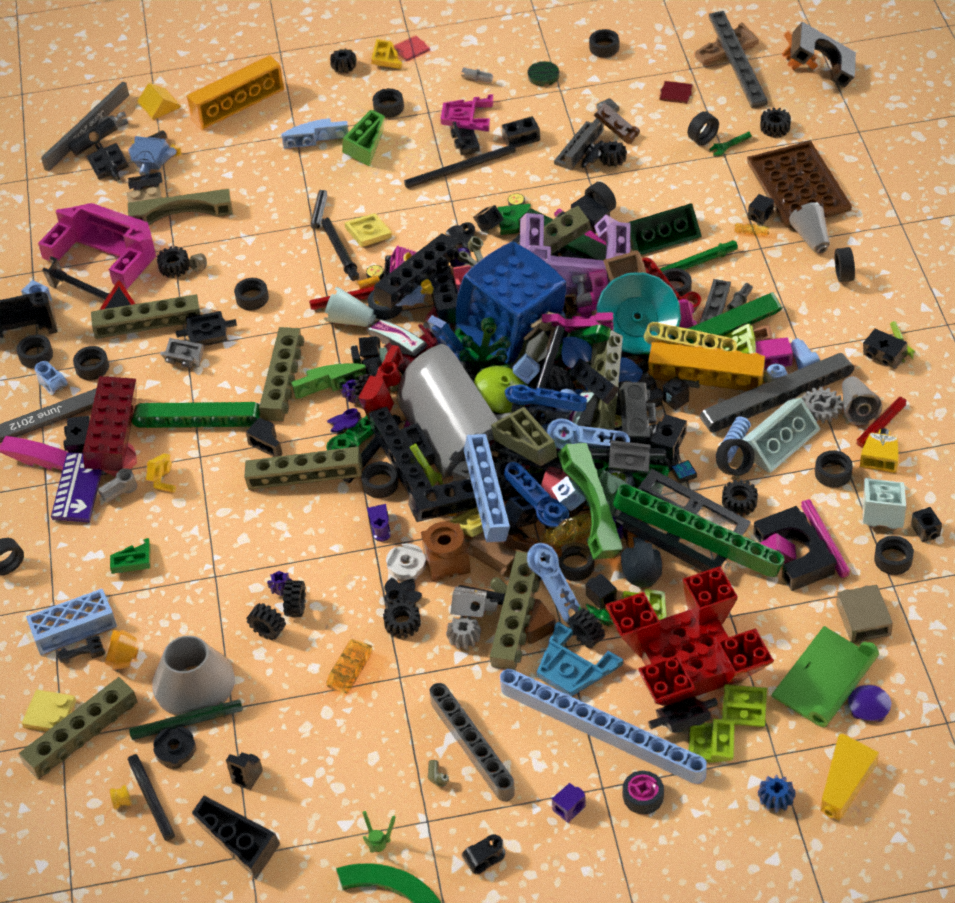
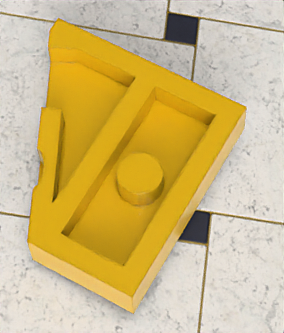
M376 39L371 64L401 69L402 62L398 59V53L394 49L392 41Z

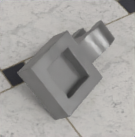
M125 112L118 113L116 117L111 115L98 119L99 123L110 117L115 123L117 130L118 126L128 124Z

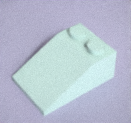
M865 478L862 512L863 524L872 527L881 525L890 529L903 528L906 513L904 482Z

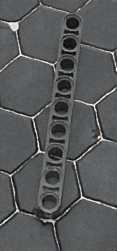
M838 353L704 409L699 417L707 429L714 433L731 426L736 417L748 419L784 404L788 399L796 398L801 393L812 392V388L817 390L820 387L848 377L853 373L855 367L843 353Z

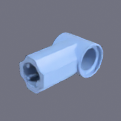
M797 338L790 343L798 369L820 361L818 354L811 352L803 340Z

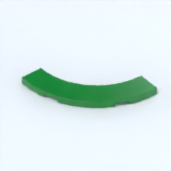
M358 863L336 868L342 890L356 887H371L373 885L384 887L386 890L404 896L411 903H441L436 894L423 881L404 870L374 863Z

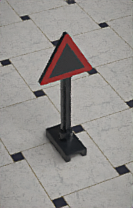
M53 256L49 258L52 263L50 268L44 267L42 269L49 286L55 289L60 281H64L105 300L99 310L136 304L120 280L116 282L111 292L107 293L67 275L62 270L58 259Z

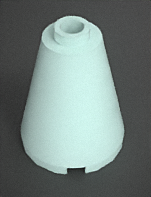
M336 287L334 289L337 292L330 296L325 313L328 314L327 318L324 317L325 321L369 327L370 324H374L376 315L373 309L341 288Z

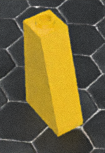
M841 732L839 733L821 799V812L829 818H834L838 821L842 819L877 766L878 751Z

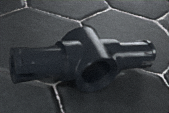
M512 404L511 413L525 407L541 426L545 423H551L556 419L569 420L570 412L556 411L544 405L521 406ZM536 412H543L545 416L539 417Z

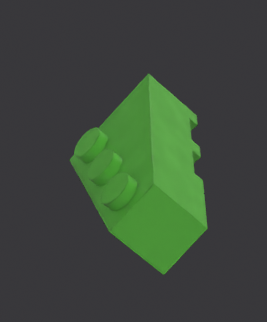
M370 109L343 137L342 152L370 167L384 131L385 116Z

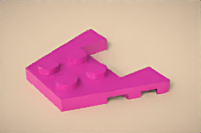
M489 94L487 98L480 99L479 96L473 97L472 101L464 102V99L444 102L440 117L441 125L452 126V122H456L457 127L489 132L490 118L474 119L476 107H493V94Z
M612 312L596 313V316H590V319H584L581 316L564 319L559 314H542L543 323L552 322L551 326H561L565 328L564 331L569 333L573 330L594 325H604L612 331L614 330Z

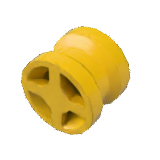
M127 784L122 785L119 789H109L114 810L119 809L123 805H132Z

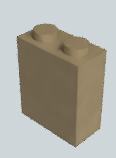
M877 584L837 592L836 605L850 642L855 643L891 636L893 622Z

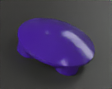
M862 685L852 691L848 698V706L851 710V715L855 719L881 722L886 718L891 709V699L887 692L880 687Z

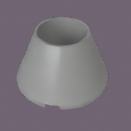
M191 635L181 636L172 640L165 647L153 676L152 691L163 710L178 716L219 705L220 702L225 703L234 688V670L230 661L223 654L201 638ZM198 666L190 671H182L188 667Z

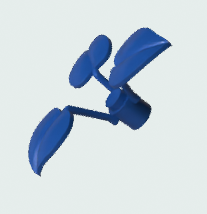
M565 337L563 338L561 352L562 360L567 367L573 369L580 358L585 362L591 360L592 348L583 339ZM622 357L620 360L619 382H638L643 374L642 369L631 359ZM577 389L574 392L577 395H580L582 392L585 391Z

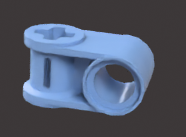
M42 361L36 364L35 372L38 382L49 394L53 395L57 389L68 385L62 373L58 372L49 362Z

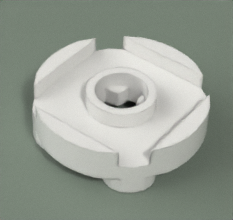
M402 544V547L392 548L386 557L388 573L400 580H416L426 568V558L423 550L414 544ZM409 560L410 563L403 564L402 561Z

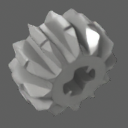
M461 615L460 619L453 617L452 622L448 623L446 636L451 646L456 645L457 649L464 647L467 650L468 646L474 647L475 642H479L481 627L478 625L477 620H472L470 616L464 618Z

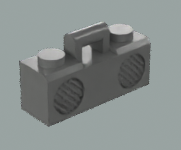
M624 382L619 389L622 432L628 434L630 443L646 444L653 434V427L649 424L657 422L655 403H647L650 399V391L646 389V383Z

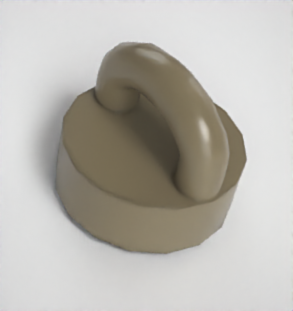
M203 253L190 256L189 263L193 271L198 272L207 267V258Z

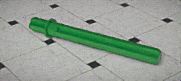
M734 240L724 244L719 243L716 247L659 269L662 272L671 268L686 270L714 258L724 257L727 253L737 250L738 245Z

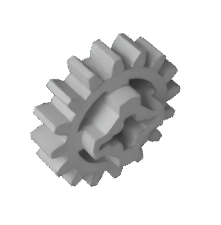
M822 387L819 390L812 388V393L807 391L806 396L802 397L816 422L818 420H821L822 424L825 423V420L832 422V418L838 419L839 414H842V396H836L837 391L830 392V388L823 390Z

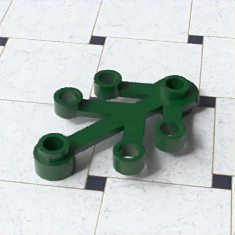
M491 317L484 318L481 321V328L484 332L481 347L473 340L472 336L467 335L462 338L463 347L472 349L479 356L477 359L474 358L468 349H463L459 352L460 360L471 364V371L475 375L497 361L505 362L508 359L505 350H498L511 346L508 336H502L497 342L489 346L491 335L497 329L496 321ZM498 350L494 356L486 360L488 355Z

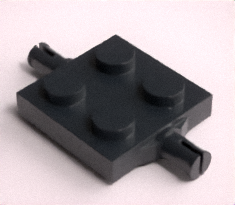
M102 143L96 144L95 147L98 151L86 157L98 180L112 176L114 181H117V179L119 181L120 176L118 172L129 167L117 143H114L104 148Z
M217 311L187 317L186 329L175 332L177 338L188 336L190 342L207 345L227 341V328L237 326L236 319L225 321L222 312Z
M695 696L656 709L657 718L648 721V725L651 730L659 726H666L672 733L682 732L688 727L702 725L705 721L711 720V713L708 709L718 706V701L715 697L707 701H700Z

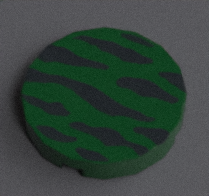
M548 61L536 62L527 70L529 81L537 86L552 85L560 77L558 66Z

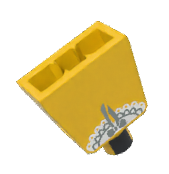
M886 428L880 429L879 433H870L861 452L859 467L897 473L899 459L898 438L890 435V430Z

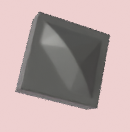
M611 98L596 104L597 110L605 102L615 112L619 111V105Z

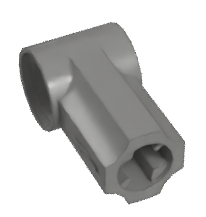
M128 468L121 469L115 479L98 489L99 494L106 503L123 493H132L137 489V482L132 470Z

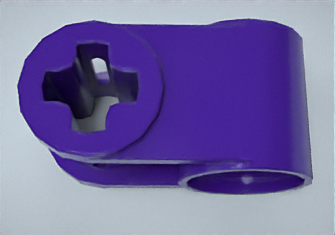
M386 504L367 507L374 539L380 542L388 540L391 536Z

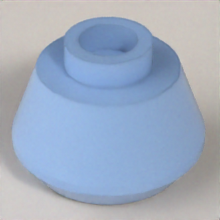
M772 364L765 371L763 380L765 383H768L788 373L784 366Z

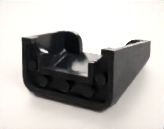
M39 291L0 300V338H4L3 331L38 324L39 330L46 328L49 334L58 332L55 312L45 292Z

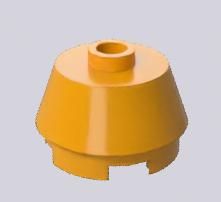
M123 629L121 631L113 630L105 665H109L112 669L130 667L132 659L136 660L139 647H135L137 638Z

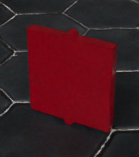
M664 81L663 88L660 89L659 100L688 104L689 98L692 96L693 84Z

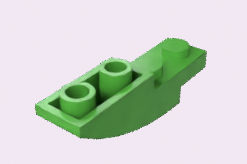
M343 363L307 370V377L291 382L293 394L296 399L329 387H331L333 392L343 389L342 385H345L349 380H359L358 377L367 374L364 364Z

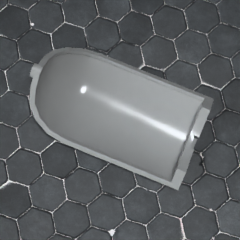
M440 344L432 347L409 364L398 384L396 398L399 407L410 425L416 423L420 425L434 452V464L443 479L453 476L452 471L462 459L466 460L464 446L467 435L486 434L488 442L492 441L494 437L491 424L498 420L456 355L448 346Z

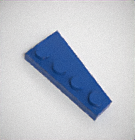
M431 315L428 323L439 345L444 344L448 346L461 363L459 352L466 348L463 347L446 322Z

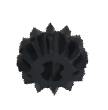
M339 48L338 51L334 50L330 54V66L335 72H340V74L343 72L348 73V71H353V68H356L357 57L352 49Z
M609 140V143L604 142L600 148V162L603 165H608V167L614 166L616 168L617 165L622 166L623 162H626L627 159L626 146L623 145V142L618 143L617 140L615 142Z

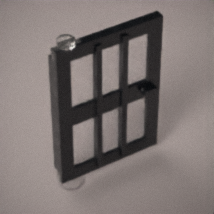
M651 469L638 487L643 492L742 536L750 526L751 521L654 469ZM618 509L614 515L617 518L616 522L623 525L622 528L703 572L721 566L726 575L732 562L728 561L727 558Z

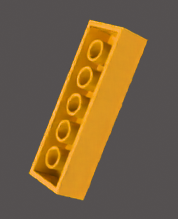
M268 55L187 94L191 120L203 130L285 90L281 65L271 55Z
M658 341L651 344L648 361L649 375H652L656 380L669 381L677 376L681 380H700V385L749 391L761 386L763 383L765 356L758 353L730 352L719 348L706 349L702 346L690 347L684 344L674 345Z

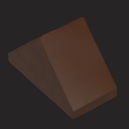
M540 599L535 600L527 629L528 644L541 640L552 634L555 630L556 619Z

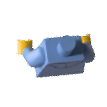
M135 136V141H132L128 152L131 160L140 168L139 174L146 175L150 173V169L159 170L172 156H180L181 146L176 148V145L172 144L170 148L165 139Z

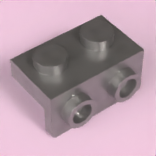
M169 338L166 351H161L160 355L165 359V362L170 364L177 362L189 368H192V366L199 367L205 346L199 343Z

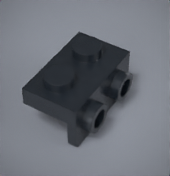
M452 122L453 128L450 129L452 139H454L455 149H459L460 155L480 152V145L473 129L458 128L456 122Z

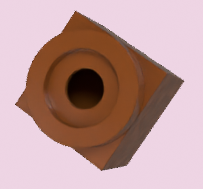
M438 522L430 526L426 531H421L423 552L432 582L442 580L444 576L448 575L450 578L453 577V574L463 575L471 573L469 552L460 523Z

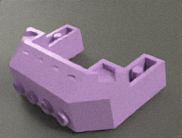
M526 213L520 219V245L542 258L566 280L565 296L570 294L578 295L577 284H574L572 276L587 274V281L584 282L586 291H592L588 273L606 270L603 260L551 256V247L543 246L544 215ZM612 222L606 227V259L630 253V223Z

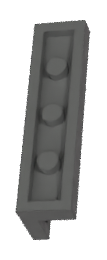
M597 118L592 123L586 121L556 157L554 165L573 170L585 155L583 153L585 148L590 143L594 144L602 134L604 124Z

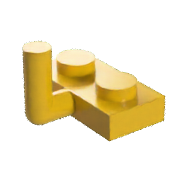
M163 453L147 461L146 480L153 481L154 489L175 493L176 485L161 483V477L168 474L171 470V455Z

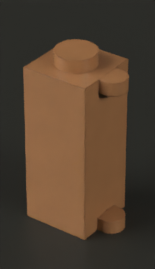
M484 531L474 536L469 543V556H473L508 578L511 574L516 551L506 547L502 542L486 543Z

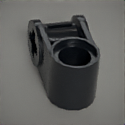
M491 834L478 843L467 847L462 852L461 857L474 875L483 873L486 869L505 858L506 851L503 847V839L497 834Z

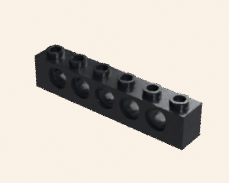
M443 233L438 235L374 285V299L390 309L394 305L399 304L403 298L421 286L424 280L433 277L441 268H444L450 261L457 258L459 242Z
M448 263L428 280L432 283L433 292L431 296L438 318L447 324L456 323L458 291Z
M387 406L370 412V427L390 463L396 468L398 477L409 497L410 492L432 487Z
M470 477L410 492L408 502L416 522L478 508ZM507 490L504 493L501 492L503 501L521 496L518 491L515 493L513 490H511V493H507Z

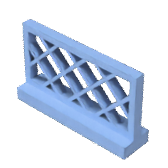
M103 588L26 616L40 655L117 627ZM101 596V599L98 601V603L91 602L93 599ZM76 605H82L79 610L72 609ZM93 607L91 612H86L85 609ZM57 612H62L59 617L53 616ZM68 613L74 615L71 620L65 618ZM43 619L40 624L32 623V621ZM49 621L55 622L52 627L46 626Z

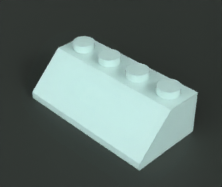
M797 398L784 403L742 440L747 441L752 446L755 453L754 463L768 473H771L819 432L821 428L803 399Z

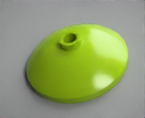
M503 366L485 368L477 374L474 380L475 386L491 411L503 414L511 413L513 404L505 396L506 388L515 385L528 386L513 373V369Z

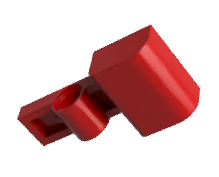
M391 346L389 352L385 355L382 365L378 368L376 376L369 377L358 397L369 421L370 412L386 406L391 411L394 405L388 387L395 386L401 381L398 368L404 357L399 346Z

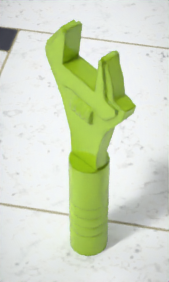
M892 321L890 327L894 336L904 340L897 322ZM907 345V355H910L913 360L915 350Z
M413 444L410 449L424 469L432 487L435 486L437 481L440 485H443L442 475L430 467L417 444Z

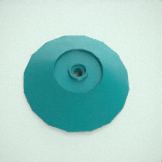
M644 272L626 273L612 280L601 292L596 307L597 313H613V331L623 336L621 350L633 355L650 354L651 344L647 343L644 339V333L650 323L658 322L679 327L681 321L680 303L672 288L659 277ZM638 314L640 319H635L634 315ZM650 331L652 335H658L655 331ZM668 335L670 339H673V335Z

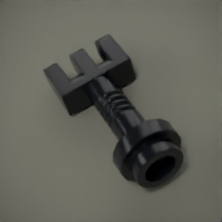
M100 637L87 638V645L67 651L65 647L61 648V651L57 652L60 663L67 664L70 658L90 653L92 659L103 656L106 652Z

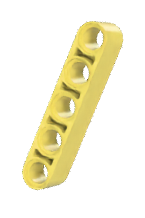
M658 322L650 323L644 333V339L649 344L663 341L667 344H684L690 347L702 346L706 349L719 348L725 351L723 347L726 346L730 348V352L737 349V343L732 338ZM650 331H655L658 335L654 336ZM668 335H673L676 339L672 340ZM686 339H692L694 343L691 344ZM705 343H710L712 347H707Z

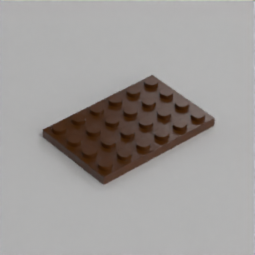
M811 140L747 157V163L767 197L774 199V208L786 228L792 226L789 218L793 211H800L802 209L801 206L808 203H819L824 210L825 217L852 210L851 203Z

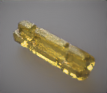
M737 222L735 223L734 232L768 236L769 226L762 225V227H759L756 224L745 223L743 225V223Z

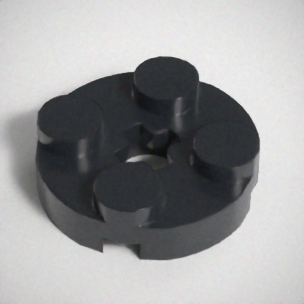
M176 727L177 729L171 730L166 728L157 734L153 742V751L159 763L177 769L193 757L197 749L193 734L184 727ZM179 744L176 749H171L170 747L171 745Z

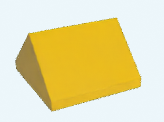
M148 82L137 101L139 106L152 120L181 108V105L166 88Z

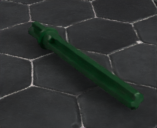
M239 699L226 703L220 702L219 705L132 727L129 729V734L132 740L158 734L166 728L171 730L177 729L176 727H184L222 716L226 718V715L241 712L243 710L242 703Z

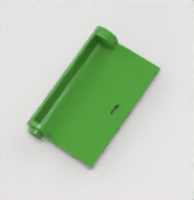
M823 626L771 694V697L820 727H827L878 658V648L871 642H862L858 647L836 632Z

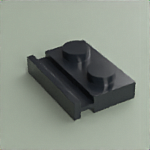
M161 172L128 178L129 189L141 190L144 186L149 185L150 187L160 186V183H163Z

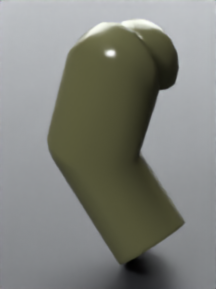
M494 577L490 582L492 590L506 594L508 585L500 578Z
M429 760L428 780L437 787L446 786L449 777L447 774L439 773V761Z

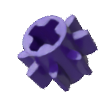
M349 380L345 385H342V397H347L348 402H358L355 401L354 398L356 396L352 393L355 392V389L352 388L356 386V383H354L356 380Z
M277 571L270 574L271 580L267 581V585L271 589V594L284 595L285 582L292 580L289 578V573Z

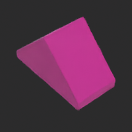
M777 533L760 543L780 552L784 556L783 564L797 559L795 544Z

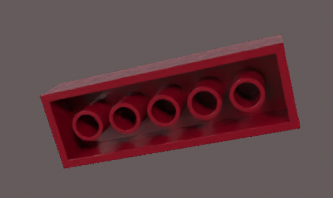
M99 376L83 449L84 469L116 471L123 469L137 399L136 378Z

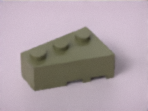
M525 407L491 424L495 441L534 463L542 466L557 457L554 440Z

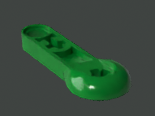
M367 415L357 425L348 429L346 433L331 438L327 442L326 449L359 447L360 444L374 434Z

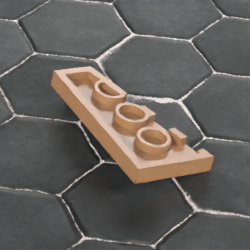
M743 22L739 23L737 28H733L743 50L759 44V38ZM718 37L715 42H709L695 51V58L702 65L727 57Z

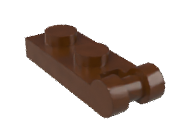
M605 102L593 115L627 144H631L635 139L634 137L640 134L638 127L628 123Z
M518 533L508 535L506 541H504L506 547L528 552L534 544L538 543V539H524ZM544 542L554 549L557 557H561V548L555 547L556 544Z

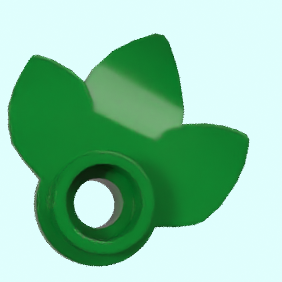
M586 603L590 614L593 613L600 623L606 626L614 625L607 609L600 610Z

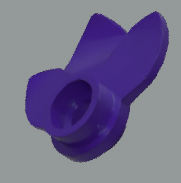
M351 408L344 411L343 414L328 419L327 423L334 425L330 431L338 433L345 428L350 429L359 422L361 413L356 408Z

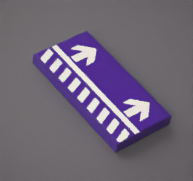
M67 452L51 513L52 520L90 523L102 470L84 469L83 453Z

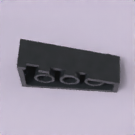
M203 795L191 812L197 824L255 880H257L280 845L275 832Z

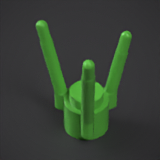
M363 811L362 814L369 833L368 838L363 836V840L369 847L370 853L381 852L386 848V844L391 842L390 836L396 816L393 815L391 817L385 835L380 830H373L367 812Z

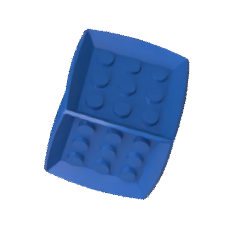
M513 241L485 256L464 275L457 297L456 324L466 335L472 336L473 340L481 347L484 333L481 328V321L487 317L494 318L497 329L491 335L489 346L497 342L502 336H508L511 346L498 350H505L507 352L508 359L505 363L510 364L518 357L522 349L524 337L533 329L531 325L540 319L542 314L547 312L562 314L566 295V280L542 258Z

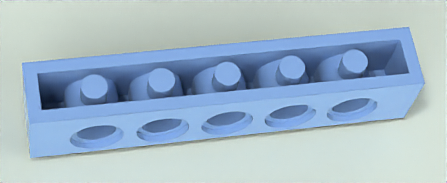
M486 434L467 435L464 454L486 543L506 541L510 526Z

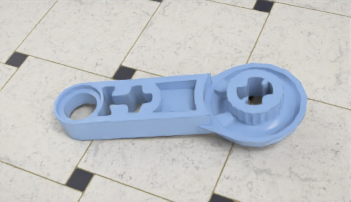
M556 419L550 423L547 429L548 435L555 442V447L561 450L566 444L587 443V446L591 448H610V436L613 441H615V438L621 437L625 442H630V438L625 432L578 426L567 419ZM561 430L565 431V437H562V434H559ZM599 435L602 436V439H605L603 442H600Z
M545 543L534 544L527 553L528 566L532 572L541 577L562 618L568 623L570 618L568 610L573 609L576 613L579 611L580 605L559 568L558 557L554 549ZM545 557L546 561L542 562L540 558ZM562 593L565 594V597L563 598L560 597V594Z

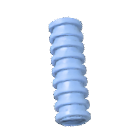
M736 417L723 442L727 439H743L751 427L750 421L745 417ZM732 446L728 451V463L732 461L739 446Z

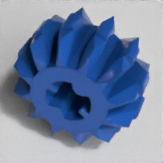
M777 774L773 779L767 776L766 781H761L758 790V798H760L761 805H766L767 811L774 808L776 813L779 811V808L786 811L788 806H792L796 795L793 783L787 782L786 776L780 779Z

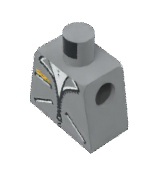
M455 586L452 594L450 614L483 617L485 611L497 612L498 600L487 599L486 591Z

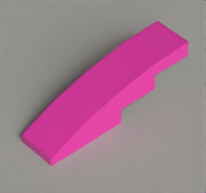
M5 436L0 445V453L31 467L35 463L49 470L53 467L61 471L63 470L67 451L10 436Z

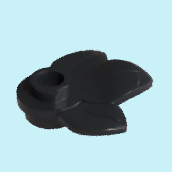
M600 140L597 144L590 143L583 151L585 158L581 163V168H585L589 162H596L601 153L600 148L604 144L603 140Z
M465 222L461 225L451 226L445 234L458 241L459 245L462 244L463 248L468 249V242L474 236L476 229L473 223Z
M391 577L385 583L386 605L391 604L393 606V601L400 603L401 599H403L404 603H406V600H409L410 604L418 602L422 597L421 592L415 591L414 579L398 583L396 579Z

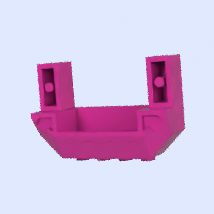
M94 203L57 209L55 212L58 222L38 242L42 258L50 261L49 258L51 256L59 261L76 242L119 257L109 268V273L113 285L120 280L126 289L130 287L156 257L148 222Z

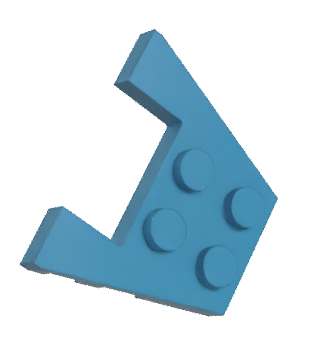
M557 622L553 635L550 637L547 650L544 652L538 667L537 677L572 697L620 668L624 664V660L607 651L599 662L594 665L563 647L572 637L573 630Z

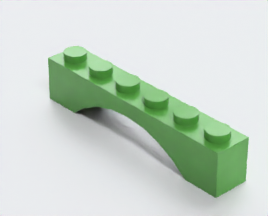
M587 443L566 444L558 453L563 471L575 481L588 502L592 526L587 542L593 560L614 558L623 549L622 542L619 539L615 522L610 513V507L599 481L591 452Z

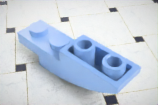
M331 118L295 126L281 134L283 149L314 146L316 141L341 139L349 132L347 121L331 122Z

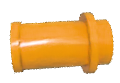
M372 275L370 278L357 282L359 289L373 287L380 280L378 275Z

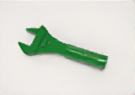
M748 131L730 141L714 143L710 151L716 149L718 152L713 153V156H721L729 147L751 138L752 135Z

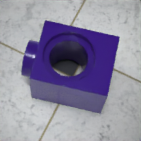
M569 782L551 799L552 811L569 823L586 807L584 791Z

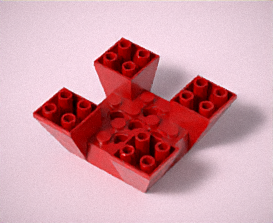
M721 566L682 579L687 611L659 620L645 592L605 605L621 638L642 659L645 666L638 668V671L655 704L667 706L692 696L696 697L724 687L725 684L731 685L745 680L774 663L773 657L756 628L728 637L722 625L738 600V596Z

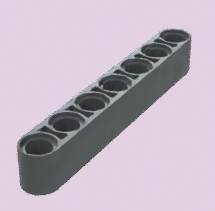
M443 683L433 684L429 689L433 709L495 796L500 801H510L515 795L514 779L449 688Z

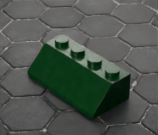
M693 203L626 222L630 223V248L633 252L638 250L640 255L702 237Z

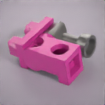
M606 270L588 273L592 291L588 292L584 283L587 281V274L572 276L573 283L577 284L578 290L576 297L577 311L584 319H590L592 311L596 310L601 292L608 285Z

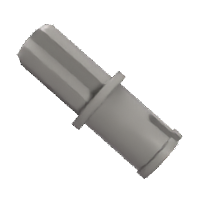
M463 67L461 73H464L461 74L463 78L474 79L476 82L479 80L491 83L494 78L492 73L480 71V69L475 70Z

